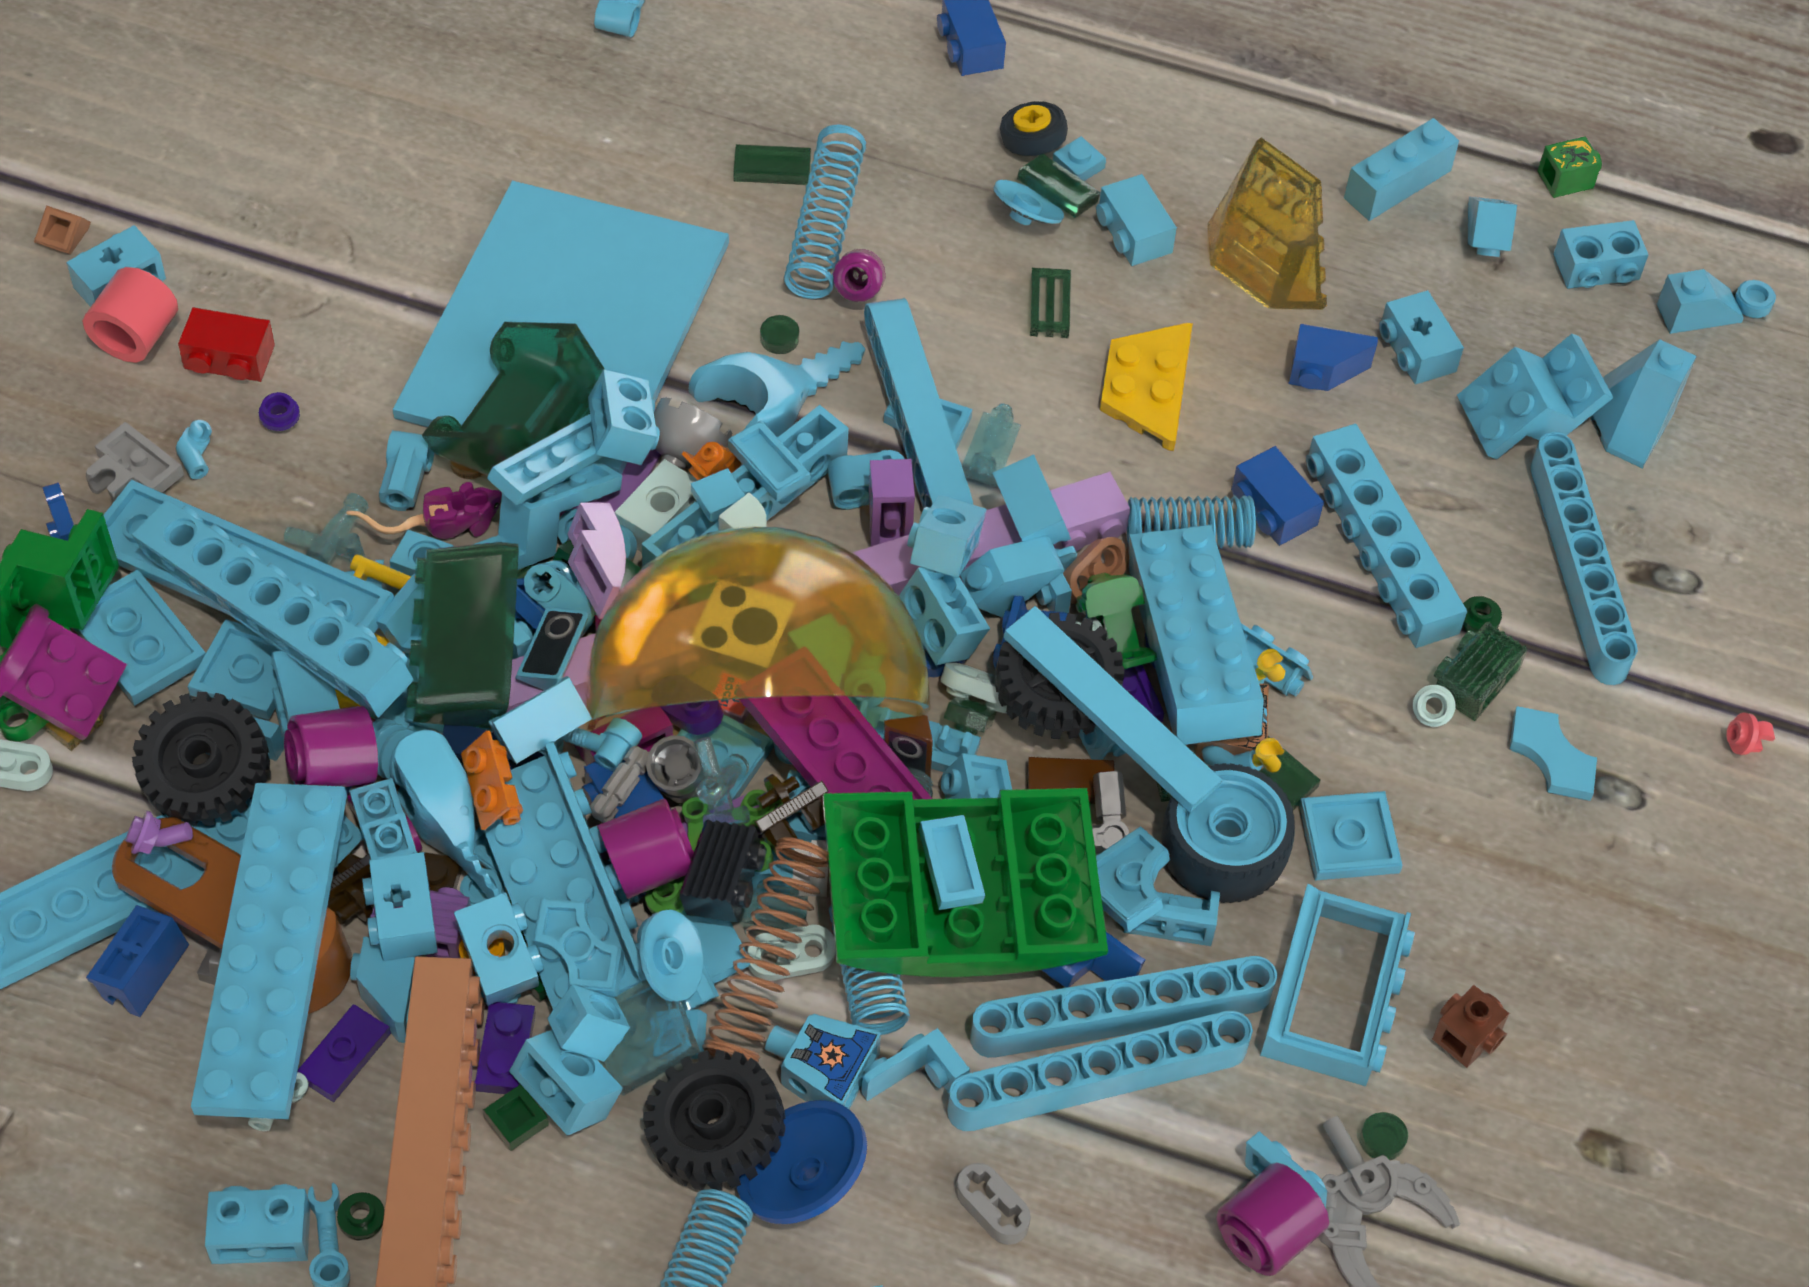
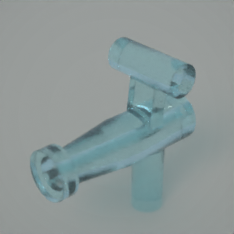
M349 493L343 501L344 506L326 524L320 534L289 526L284 532V541L309 548L306 552L307 556L327 565L336 554L348 558L350 564L356 554L366 558L358 534L350 533L358 517L347 515L346 512L358 511L365 514L369 505L362 496L356 493Z
M704 737L694 741L704 774V779L697 787V795L703 803L713 805L714 808L713 813L703 815V825L707 819L713 822L718 820L721 823L726 821L729 824L734 822L737 825L749 823L750 813L747 806L734 808L730 790L736 782L743 779L748 773L749 764L746 758L739 754H732L719 766L711 737Z

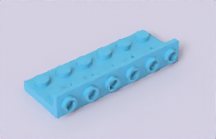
M552 741L545 744L548 751L547 755L512 769L513 778L505 782V784L515 785L519 802L523 807V812L520 814L521 820L514 825H505L503 820L497 819L484 832L512 905L519 903L528 928L522 931L528 946L535 944L533 938L541 898L585 901L588 906V923L592 933L605 943L619 946L625 953L618 997L609 996L618 999L650 985L641 964L640 942H635L631 932L632 929L639 926L629 902L620 905L615 891L622 889L613 864L605 866L600 853L607 851L599 828L598 826L589 828L585 818L586 815L592 813L583 789L574 791L570 778L577 776L572 760L567 751L559 754ZM536 946L544 970L539 971V975L554 1010L570 988L569 969L565 960L556 952Z

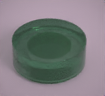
M775 315L767 318L762 323L760 342L767 351L773 354H787L793 351L799 344L800 329L794 319L784 315Z
M1387 1112L1375 1113L1368 1117L1360 1133V1143L1363 1150L1374 1159L1381 1155L1386 1156L1389 1161L1396 1159L1402 1154L1408 1141V1130L1404 1122L1396 1115Z

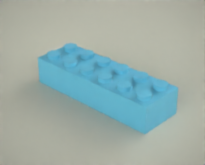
M1206 525L1129 535L1130 576L1138 580L1143 590L1145 604L1138 606L1149 647L1157 653L1158 660L1153 662L1173 734L1185 745L1262 735L1264 698L1212 526Z

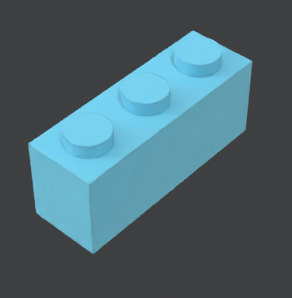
M1432 118L1351 167L1344 199L1368 221H1371L1452 170L1459 140L1436 119Z

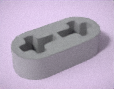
M974 1163L964 1167L959 1173L956 1188L957 1198L962 1206L997 1242L1010 1245L1022 1241L1028 1233L1031 1219L1030 1210L1026 1203L990 1166ZM970 1180H973L976 1184L985 1181L987 1183L985 1191L987 1197L979 1190L970 1193ZM997 1207L1007 1217H1011L1014 1214L1018 1216L1016 1228L1011 1224H1007L1004 1227L1000 1225L1001 1213Z

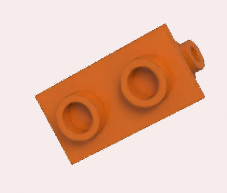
M717 442L706 443L695 456L685 451L682 453L692 465L689 472L697 480L727 468L733 473L743 465L728 448Z
M487 730L461 752L481 830H486L497 819L503 820L505 825H514L521 820L520 814L523 812L515 785L505 784V782L513 778L507 759L506 747L500 745L498 740H493L491 732Z

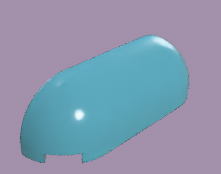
M282 650L272 653L271 665L275 667L278 687L272 688V693L284 741V734L291 716L340 708L333 686L292 659ZM352 786L345 787L346 794L349 793Z

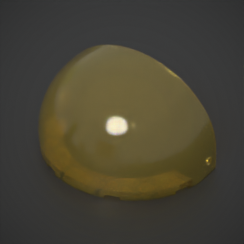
M747 526L709 532L688 539L648 562L631 577L606 610L595 634L586 671L585 701L586 708L592 717L591 720L586 722L587 730H593L598 721L606 717L634 710L693 702L764 697L849 696L895 699L915 703L916 716L926 715L931 709L929 675L925 652L916 625L904 602L892 586L873 567L840 545L819 536L778 527Z

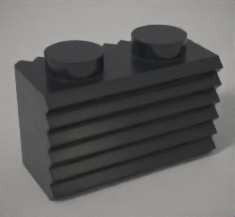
M709 819L704 822L679 894L686 915L732 922L740 921L742 908H749L752 902V877L755 876V870H762L766 857L765 845L761 844L754 826L737 825L734 822L729 824L726 821L721 823L718 820L713 822Z

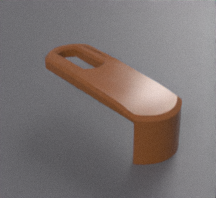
M175 817L159 818L161 820L160 829L185 823ZM191 826L193 831L191 840L166 847L205 870L197 882L187 888L180 889L135 863V858L139 853H131L133 844L126 842L125 838L118 846L112 861V873L119 889L158 912L173 917L175 922L222 949L241 855ZM328 907L308 1014L320 1010L332 1002L345 988L350 977L352 952L335 912Z

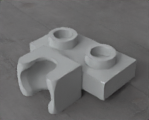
M124 422L95 445L97 456L100 459L86 471V479L92 492L99 494L108 489L113 502L131 480L163 493L184 475L180 463L127 422Z

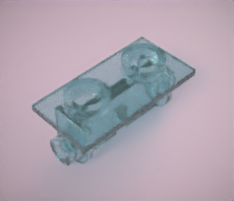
M1001 403L994 407L990 414L983 412L962 464L965 477L997 488L998 485L993 472L1006 466L1021 427L1020 424L1013 422V410L1009 405Z

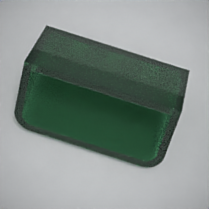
M495 542L428 549L425 552L424 558H416L414 583L422 584L421 599L414 598L411 623L419 625L418 640H411L409 649V666H416V680L407 687L406 707L414 708L413 722L491 728L488 721L507 713L512 675L519 556L518 543Z

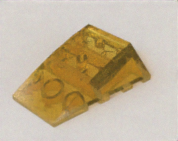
M1262 137L1258 139L1207 224L1210 265L1268 309L1323 310L1327 306V295L1321 293V284L1326 281V271L1324 267L1320 266L1319 256L1325 250L1324 238L1318 234V226L1323 223L1321 180Z

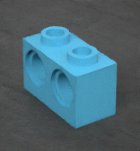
M1634 220L1561 229L1553 254L1567 289L1590 288L1596 285L1619 282L1628 283L1640 280L1648 258V252Z
M603 369L588 396L596 455L642 465L649 451L656 448L660 436L659 427L655 424V400L651 398L649 381Z
M919 567L897 598L935 665L969 659L990 630L989 625L960 577L957 578Z

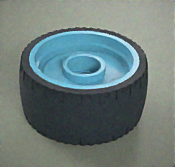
M1222 763L1220 765H1209L1208 767L1222 779L1220 787L1193 811L1189 812L1173 796L1169 800L1164 814L1161 833L1162 845L1168 850L1170 858L1166 866L1172 872L1173 877L1185 889L1190 890L1191 893H1195L1199 897H1204L1208 900L1211 891L1220 892L1219 901L1221 903L1247 901L1269 890L1287 865L1295 836L1293 808L1283 789L1264 773L1240 764Z

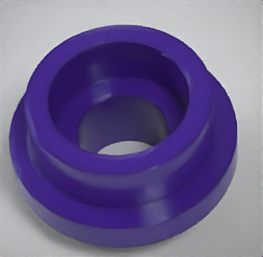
M282 392L266 396L258 412L262 425L273 431H283L293 427L300 417L297 402L291 396Z

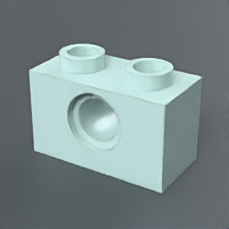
M665 459L614 512L619 524L633 532L637 541V550L642 552L641 544L696 501L691 493V483L698 480Z

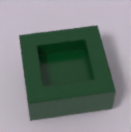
M521 1084L483 1109L484 1118L510 1151L549 1126L547 1115Z

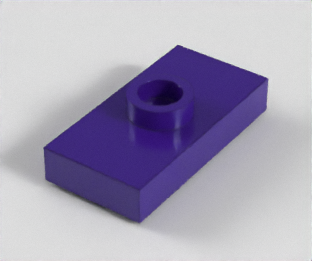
M353 1004L299 1067L297 1072L305 1075L310 1088L334 1103L390 1036V1027Z

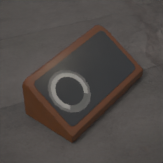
M922 715L884 720L883 740L927 792L930 791L933 740L928 716Z

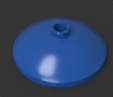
M815 1100L785 1109L786 1119H783L786 1127L784 1136H778L781 1142L778 1152H769L772 1160L766 1168L757 1164L755 1168L758 1175L751 1180L745 1174L739 1176L741 1185L737 1186L740 1199L751 1208L753 1215L763 1221L774 1224L798 1223L824 1213L848 1193L863 1168L867 1154V1137L862 1124L847 1107L832 1101Z

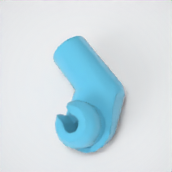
M194 420L190 427L185 429L176 445L178 457L190 478L195 480L203 478L209 471L202 454L210 442L212 429L204 420Z

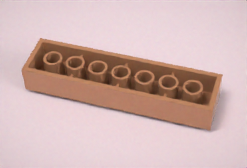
M415 957L375 1287H449L448 1284H455L457 1255H453V1239H460L462 1211L458 1210V1195H464L466 1190L467 1170L466 1166H463V1151L470 1150L471 1123H467L468 1108H474L476 1083L472 1081V1066L478 1067L480 1039H476L477 1025H483L485 1007L484 998H481L480 977L473 975L471 959Z

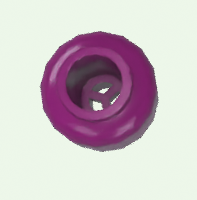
M854 249L845 253L836 263L833 271V283L838 293L845 299L853 302H865L873 298L883 287L886 278L885 266L881 258L874 252L866 249ZM867 274L868 278L862 279L863 275Z

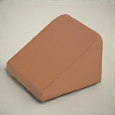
M46 205L34 242L71 255L88 231L91 222L83 217Z

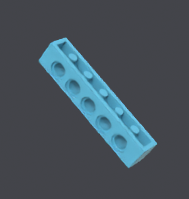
M819 405L777 437L810 473V483L777 502L744 465L731 474L745 495L751 493L761 503L768 521L828 473V464L832 460L847 455L849 428ZM695 501L641 544L643 570L651 575L650 579L665 592H678L686 586L690 578L702 573L719 559V519L710 522L698 502Z
M1357 424L1313 436L1309 454L1306 456L1308 471L1313 478L1317 477L1324 489V497L1328 506L1335 508L1341 519L1344 534L1348 539H1352L1357 546L1363 567L1367 571L1372 572L1378 583L1381 598L1384 602H1389L1394 610L1400 631L1404 635L1409 636L1415 649L1460 634L1467 609Z

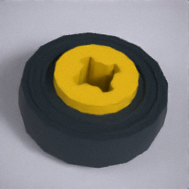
M1032 101L1020 104L1010 109L1002 117L1000 123V134L1005 148L1012 153L1022 156H1037L1053 151L1066 140L1068 132L1067 120L1063 110L1057 105L1045 101Z

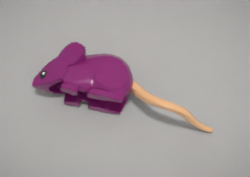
M472 482L463 483L459 491L452 492L450 487L434 489L424 494L423 514L410 517L401 525L395 527L382 526L369 516L358 511H347L346 513L347 515L359 517L374 530L384 534H398L412 527L424 526L434 537L440 539L455 537L468 528L472 535L478 537L483 535L489 528L491 519L500 506L502 492L484 487L474 489Z

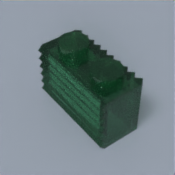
M1486 622L1477 633L1469 630L1457 647L1459 653L1454 659L1446 656L1434 673V677L1438 679L1436 685L1443 686L1451 692L1455 699V708L1472 720L1477 721L1484 710L1487 709L1497 695L1501 693L1502 689L1519 672L1528 649L1525 645H1521L1518 640H1513L1512 636H1507L1504 631H1499L1498 627H1493L1490 622Z

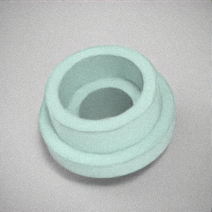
M1440 685L1423 687L1417 692L1413 700L1414 714L1426 726H1442L1450 721L1455 712L1456 705L1453 695L1448 689ZM1432 697H1436L1442 702V710L1437 714H1431L1426 710V702Z

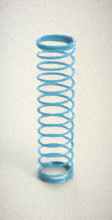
M846 125L827 126L818 135L814 161L811 164V172L808 177V184L806 185V194L803 197V205L800 209V217L797 229L795 230V239L792 242V251L789 254V263L786 266L784 282L787 288L803 298H823L831 293L834 286L833 273L831 274L827 270L833 268L834 271L835 265L839 261V254L842 251L841 243L845 240L844 232L847 229V220L850 217L849 209L852 207L855 186L858 184L857 176L860 173V164L863 162V154L866 149V141L863 135L856 129ZM846 133L856 137L862 144V148L859 150L854 145L844 141H831L823 144L822 140L829 134ZM844 144L852 147L857 153L847 155L841 152H830L825 146ZM824 156L838 161H853L855 165L847 167L839 163H831ZM822 159L826 164L819 165L818 160ZM832 166L848 170L853 176L844 178L835 174H828L821 167ZM857 167L856 173L851 170ZM819 169L824 175L816 176L815 171ZM830 177L835 180L845 181L850 187L841 189L826 185L819 178ZM854 179V183L852 184L848 180ZM816 180L822 186L814 187L812 183ZM827 188L842 192L847 198L838 200L832 197H825L816 189ZM851 190V195H849L845 191ZM815 192L819 197L811 198L810 193ZM824 199L839 203L845 209L834 211L822 208L814 201ZM849 201V205L846 206L842 202ZM812 203L816 208L808 209L807 204ZM823 211L836 214L842 220L831 222L819 219L811 212ZM846 212V217L844 218L841 213ZM809 214L813 220L806 221L804 216ZM821 222L833 225L839 232L827 233L818 231L808 223ZM844 223V227L841 229L838 225ZM806 225L812 231L803 232L802 227ZM816 233L829 236L837 243L826 245L809 239L806 234ZM840 234H841V239H840V240H838L836 237H834V236H837V235H840ZM803 236L809 242L801 244L799 238ZM816 245L825 247L834 254L830 256L813 254L803 246ZM838 246V251L836 252L831 247ZM801 248L807 254L798 255L796 250ZM801 257L821 258L830 263L831 266L822 267L815 263L804 262ZM833 257H836L835 263H833V262H832L831 260H829V259H830V258H833ZM797 259L801 262L795 264L793 263ZM798 269H814L821 272L827 278L816 279L808 277ZM795 270L800 276L816 282L829 281V286L823 290L807 289L797 284L790 273Z

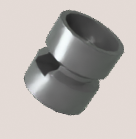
M677 735L664 737L655 743L648 753L646 762L648 776L671 800L677 803H685L693 797H704L710 790L714 778L712 764L692 740L685 736Z

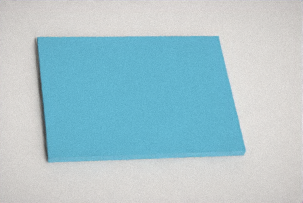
M512 181L393 408L394 418L513 450L523 451L590 414L588 396L603 369L648 380L651 398L656 402L729 245V234ZM602 457L598 460L621 475L627 464L626 461L609 457Z

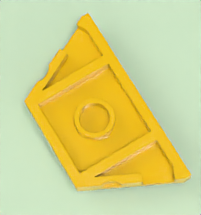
M1183 323L1111 339L1100 411L1115 420L1124 421L1129 428L1141 435L1144 431L1151 433L1163 440L1162 447L1169 451H1174L1193 323Z

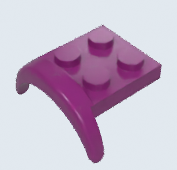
M35 604L30 608L26 619L0 663V698L3 695L78 739L84 740L90 733L127 664L48 618L49 611Z

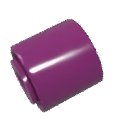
M364 706L293 715L290 717L284 734V752L288 772L296 785L350 787L375 782L378 773L377 742L372 720Z
M661 799L598 825L603 842L627 899L686 876L694 851L676 808L670 810L666 799Z
M1278 1162L1267 1166L1222 1205L1216 1215L1218 1228L1231 1252L1243 1264L1265 1276H1273L1281 1271L1326 1231L1330 1223L1328 1212L1321 1198L1311 1185L1293 1169Z

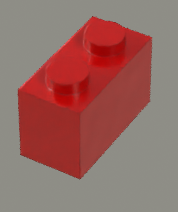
M192 307L178 346L184 369L201 374L211 373L229 376L236 380L261 382L275 343L270 320Z

